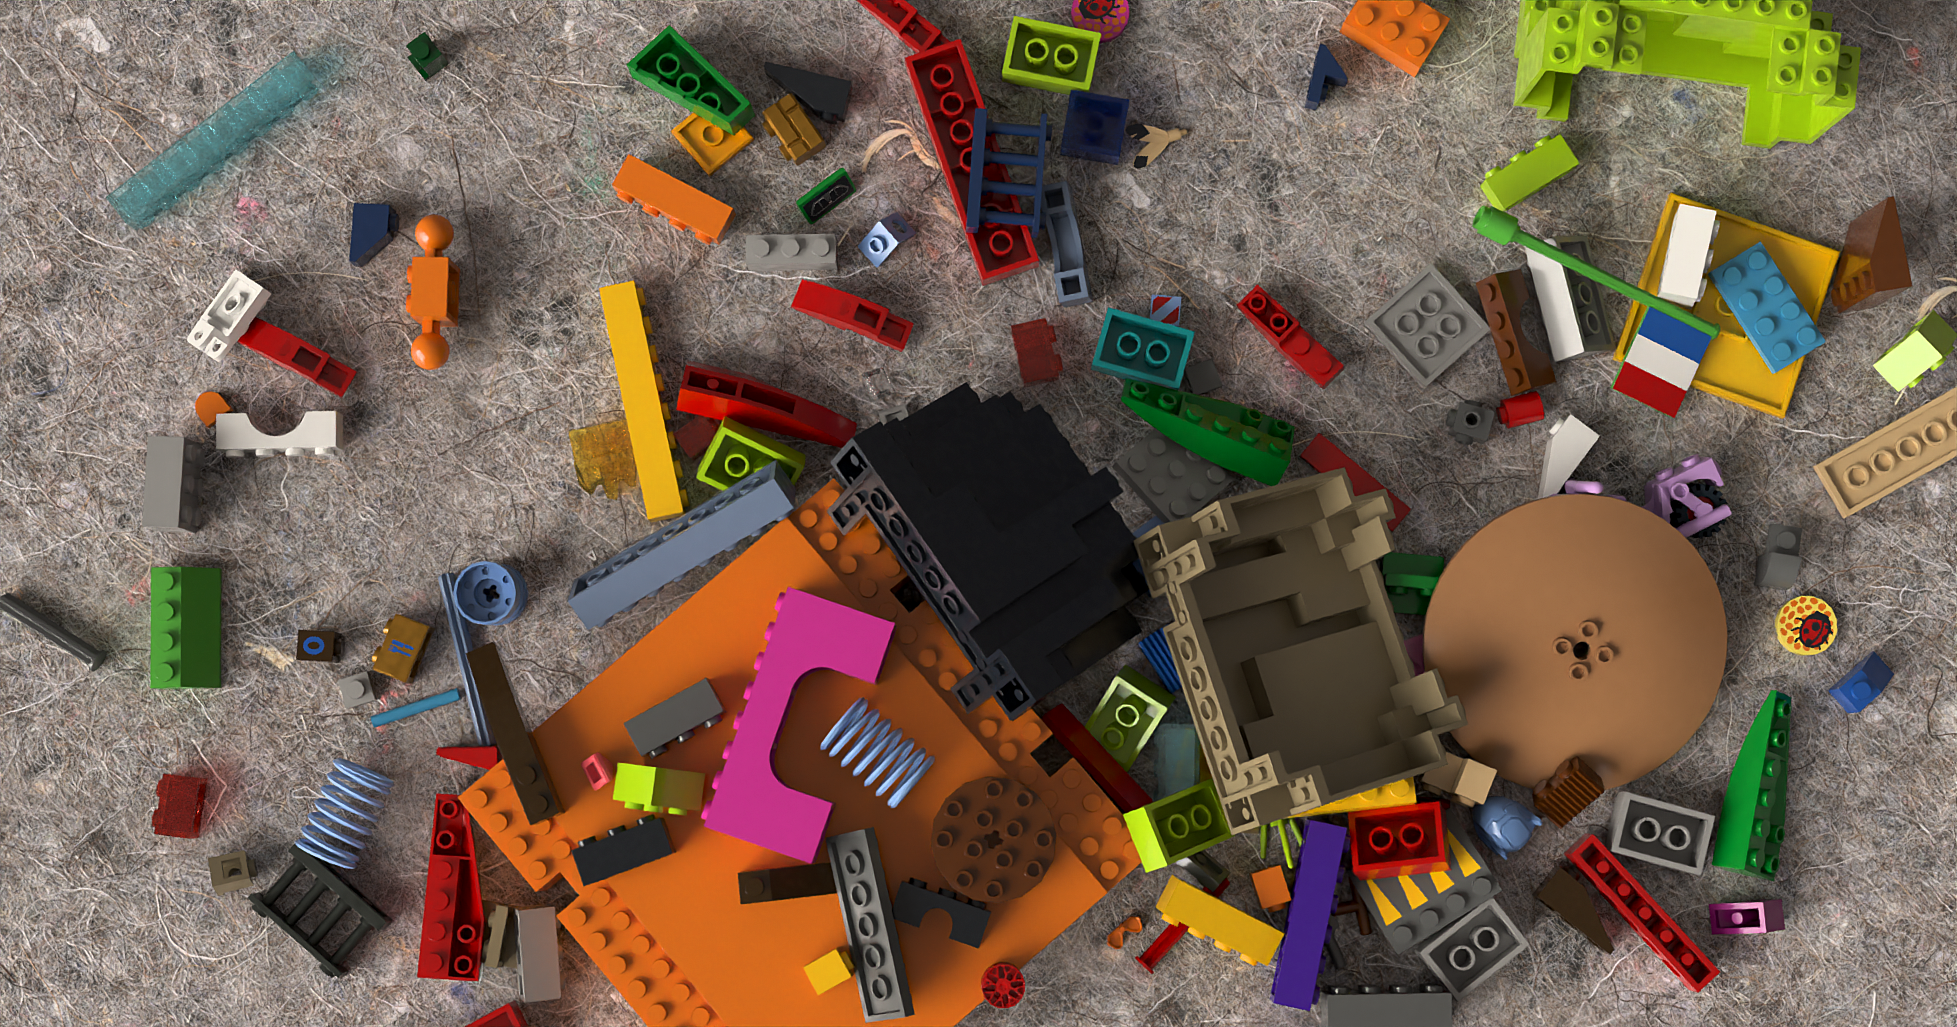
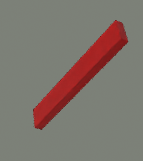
M1063 703L1047 712L1041 718L1053 735L1126 813L1154 802Z

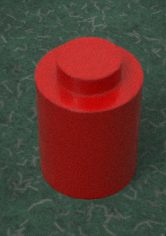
M1537 391L1500 400V406L1496 407L1500 424H1505L1508 429L1544 420V408Z

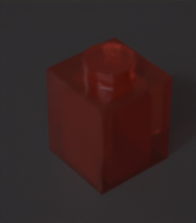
M699 415L673 433V435L694 462L706 453L719 425L714 418L707 420L705 416Z

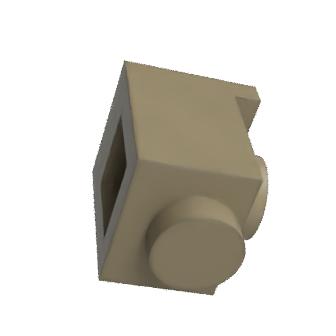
M245 850L208 858L212 887L218 896L224 895L225 892L254 886L252 878L258 876L255 859L249 860ZM236 871L241 872L240 875L231 876Z

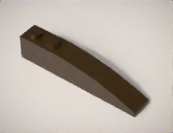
M493 641L465 653L490 726L529 824L538 825L565 813L496 642Z

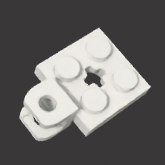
M235 270L192 329L187 341L199 350H203L206 347L205 353L217 362L221 361L239 338L247 332L249 324L257 313L265 307L271 293L238 270Z

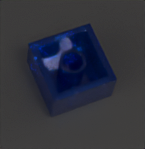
M1071 90L1060 155L1118 165L1130 99Z

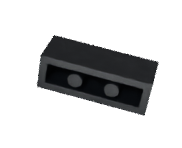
M652 814L636 820L638 826L626 830L625 825L608 830L607 834L609 837L597 841L596 837L592 836L577 842L579 848L571 850L583 886L599 882L676 853L664 818L656 819L655 815Z

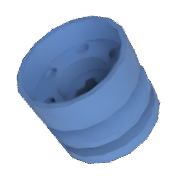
M483 561L473 563L461 572L455 582L453 595L455 605L463 617L472 623L499 626L511 623L521 615L527 605L528 588L521 573L510 565ZM492 589H495L500 594L498 599H494V596L490 594Z

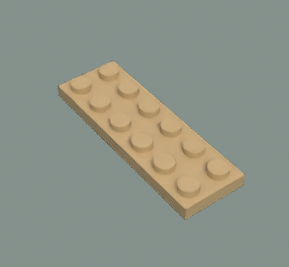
M1957 386L1813 466L1843 518L1854 514L1957 456Z

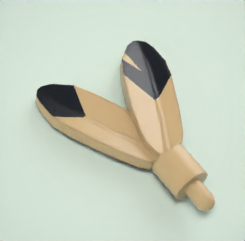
M1143 124L1126 126L1125 132L1131 138L1149 142L1136 154L1133 167L1142 168L1149 165L1166 148L1168 143L1180 140L1181 136L1187 134V130L1175 128L1165 131Z

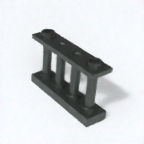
M295 843L288 851L294 856L292 859L293 864L265 896L260 892L251 893L248 899L253 903L251 907L257 914L263 918L268 916L321 963L319 967L325 974L332 978L334 976L337 978L344 977L349 971L341 963L370 930H385L393 920L327 861L305 852ZM309 869L317 876L314 879L316 883L286 916L273 904L302 871ZM331 889L339 896L337 899L338 903L311 935L308 936L296 923L325 890L329 891ZM354 909L362 916L360 918L361 923L331 956L319 943L347 910L352 911Z

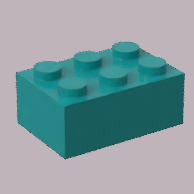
M1108 307L1091 370L1125 380L1128 378L1179 390L1195 331Z

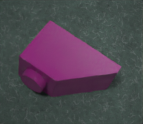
M1782 899L1709 904L1712 935L1769 933L1785 930Z

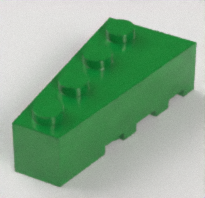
M670 25L627 64L633 79L732 135L738 133L755 117L751 103Z

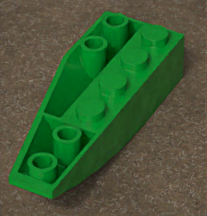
M1126 378L1120 400L1165 436L1221 467L1269 486L1278 485L1291 460L1295 426L1240 404Z
M1777 690L1770 691L1754 719L1739 752L1722 805L1712 865L1720 869L1768 881H1775V875L1780 866V847L1785 838L1784 825L1790 718L1792 711V697Z

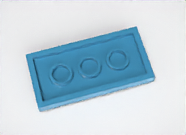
M1761 241L1708 273L1713 284L1772 374L1826 342Z

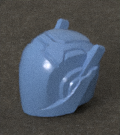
M1489 796L1486 798L1484 805L1474 804L1472 811L1473 825L1478 837L1496 855H1500L1504 860L1509 858L1507 853L1516 852L1526 845L1532 837V831L1536 825L1541 826L1543 824L1540 818L1522 804L1504 796Z

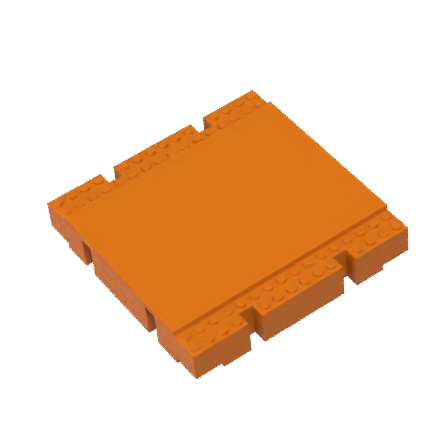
M834 478L791 515L770 529L532 732L565 813L538 825H530L503 759L457 797L535 892L550 889L564 877L580 895L557 914L556 917L648 1027H954L985 1000L981 990V978L990 965L998 962H1008L1021 969L1142 863L1123 814L1074 757L1049 777L1031 756L1030 753L1053 734L1033 709H1030L1012 722L993 697L967 714L950 688L974 668L926 600L909 613L894 596L911 578L870 519L866 517L853 531L843 536L826 511L845 491ZM788 587L893 622L897 626L877 685L836 671L820 670L808 675L801 682L793 700L775 753L777 773L788 786L836 803L819 855L813 864L831 862L826 843L827 837L874 827L892 907L901 881L909 882L910 877L927 882L926 889L937 893L940 887L957 893V900L968 903L969 897L952 888L937 869L931 847L934 818L945 799L967 782L985 777L1013 779L1033 790L1051 813L1056 831L1053 862L1042 881L1022 897L1001 903L982 901L987 903L985 909L991 911L979 949L949 938L953 922L950 914L944 909L933 908L928 910L924 914L919 928L894 919L915 1015L865 1023L854 968L851 969L852 977L818 995L803 967L836 948H839L841 953L847 951L851 958L838 894L740 904L739 872L810 865V863L704 827L706 820L701 818L707 800L713 801L716 789L712 788L716 773L718 770H724L727 760L722 757L728 740L734 741L737 729H734L733 725L739 710L743 712L748 701L743 698L749 681L754 682L758 670L754 669L757 656L760 651L765 652L769 642L764 639L770 621L776 622L779 613L775 610L780 592L786 593ZM709 679L727 711L720 715L723 720L708 729L704 725L693 730L695 736L679 744L675 740L667 744L668 751L653 759L649 755L642 757L623 723L701 680ZM862 697L868 700V706L861 719L873 709H879L880 712L873 728L884 719H891V726L883 740L898 728L903 729V735L895 749L908 738H914V746L904 762L918 749L926 748L925 757L916 769L917 771L929 756H935L933 764L896 808L888 806L887 800L912 764L881 796H876V790L902 752L869 786H864V780L882 757L890 743L858 776H853L852 771L868 751L881 730L844 767H841L842 759L861 735L869 721L834 757H829V752L844 731L826 750H821L820 748L821 743L836 723ZM599 752L613 763V780L595 791L581 763ZM618 762L705 773L700 811L688 810L686 816L668 813L669 807H663L662 813L624 808L625 801L613 800ZM652 814L655 815L656 819L664 818L676 853L599 882L583 886L571 850L579 848L577 842L595 836L597 841L609 837L607 834L608 830L625 825L626 830L638 826L636 820ZM993 830L991 835H985V840L989 841L988 847L994 848L996 844L1001 845L1003 839L999 838L998 831Z

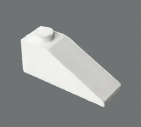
M1571 414L1564 420L1559 417L1548 431L1552 436L1546 445L1538 499L1559 492L1600 436Z

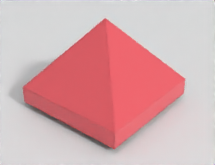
M599 752L581 763L595 791L613 780V763Z

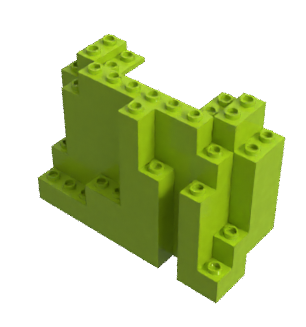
M1521 0L1514 58H1519L1513 106L1536 108V118L1566 122L1568 120L1573 74H1578L1583 67L1598 68L1605 71L1636 75L1644 74L1747 88L1741 145L1771 149L1780 140L1811 144L1855 109L1861 47L1840 45L1841 33L1831 32L1833 13L1813 11V0Z

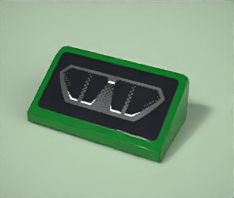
M842 167L798 199L796 205L807 222L812 225L854 194L856 187L846 170Z

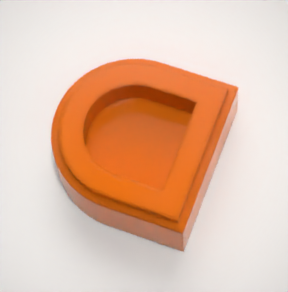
M212 391L201 394L195 403L197 415L208 428L216 424V414H225L233 411L223 396Z

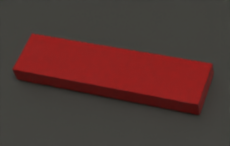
M1320 433L1316 435L1299 456L1320 474L1345 467L1347 476L1353 484L1354 496L1386 488ZM1386 488L1388 497L1393 503L1396 517L1386 523L1388 529L1393 532L1410 512L1411 508Z

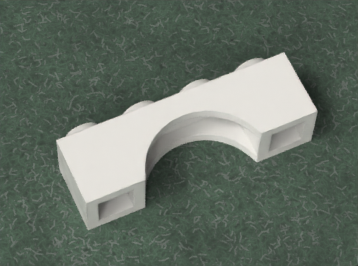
M307 411L301 423L293 431L281 436L266 435L259 428L255 418L247 413L216 414V450L226 453L228 458H243L244 453L256 452L257 457H274V452H285L286 456H304V451H315V455L319 456L334 455V450H343V415L337 411Z

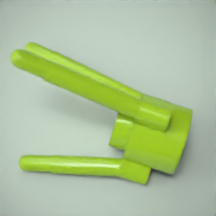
M1284 818L1271 822L1270 827L1278 826L1288 867L1293 868L1294 863L1285 824H1288L1289 821L1301 847L1303 836L1295 818ZM1268 824L1261 826V859L1266 858Z

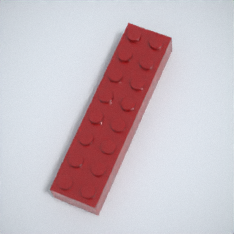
M961 39L905 57V67L982 285L985 286L1039 267V258L1026 225L985 222V225H979L978 233L966 232L975 108L985 109ZM991 134V137L985 136V148H990V151L1001 152L995 134ZM989 163V166H983L982 177H987L988 181L1011 182L1005 164ZM987 193V196L981 195L980 207H986V210L1022 213L1016 195Z

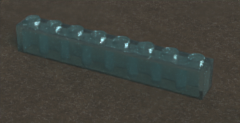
M294 51L110 193L106 199L125 223L133 229L138 230L139 228L143 229L149 226L154 221V216L162 210L172 208L178 202L177 198L186 191L191 192L201 184V180L209 173L213 174L222 169L225 165L224 162L232 155L241 154L247 149L250 141L267 134L273 123L290 116L294 112L296 105L303 100L307 101L313 98L322 84Z

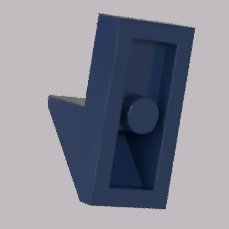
M1323 44L1319 45L1316 52L1304 107L1307 109L1316 110L1319 102H1325L1328 85L1323 83L1345 87L1348 82L1346 74L1327 46Z

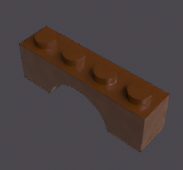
M1521 269L1496 273L1476 282L1511 396L1536 391L1556 383L1548 354L1534 348L1526 339L1521 328V308L1530 297Z

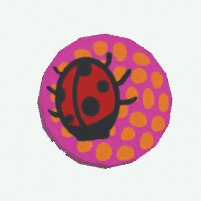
M1074 0L1071 9V19L1074 28L1101 33V44L1111 42L1123 33L1128 23L1130 11L1127 0Z

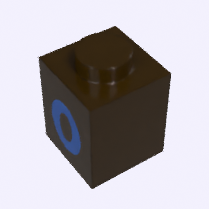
M298 630L296 660L339 663L340 657H343L345 652V640L341 639L342 633Z

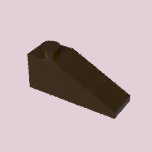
M831 862L738 873L740 904L837 893Z
M1567 866L1564 869L1554 867L1532 895L1599 950L1611 955L1614 951L1613 946L1585 887L1578 882L1581 877Z

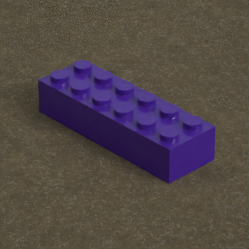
M1307 819L1305 821L1290 895L1291 901H1289L1283 930L1284 936L1281 940L1270 994V1000L1275 1004L1310 1011L1311 1004L1317 1005L1320 987L1316 985L1317 975H1323L1326 964V956L1322 954L1324 943L1329 944L1332 934V926L1328 924L1330 913L1335 914L1338 904V895L1334 894L1335 885L1342 882L1345 865L1340 864L1342 852H1348L1351 838L1350 835L1346 834L1347 828Z

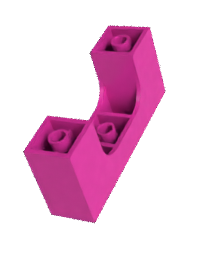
M788 587L786 593L780 592L775 605V610L779 612L776 622L770 621L764 639L769 642L765 652L760 651L754 665V669L758 670L754 682L749 681L743 698L748 701L744 712L739 710L733 725V728L737 729L734 741L728 740L722 757L727 760L724 770H718L712 784V788L716 789L713 801L707 800L701 818L706 820L704 827L813 864L819 855L836 803L788 786L777 773L775 753L793 700L801 682L808 675L820 670L836 671L877 685L897 626L893 622Z

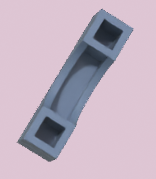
M1067 181L1042 186L1041 209L1042 212H1046L1045 223L1052 246L1054 278L1059 303L1064 308L1093 302L1072 187Z

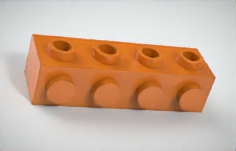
M628 154L612 183L613 188L618 192L616 197L631 205L635 201L643 205L642 210L655 218L662 215L670 219L668 223L683 232L685 228L695 232L694 237L707 245H710L711 242L720 245L736 216L734 208Z

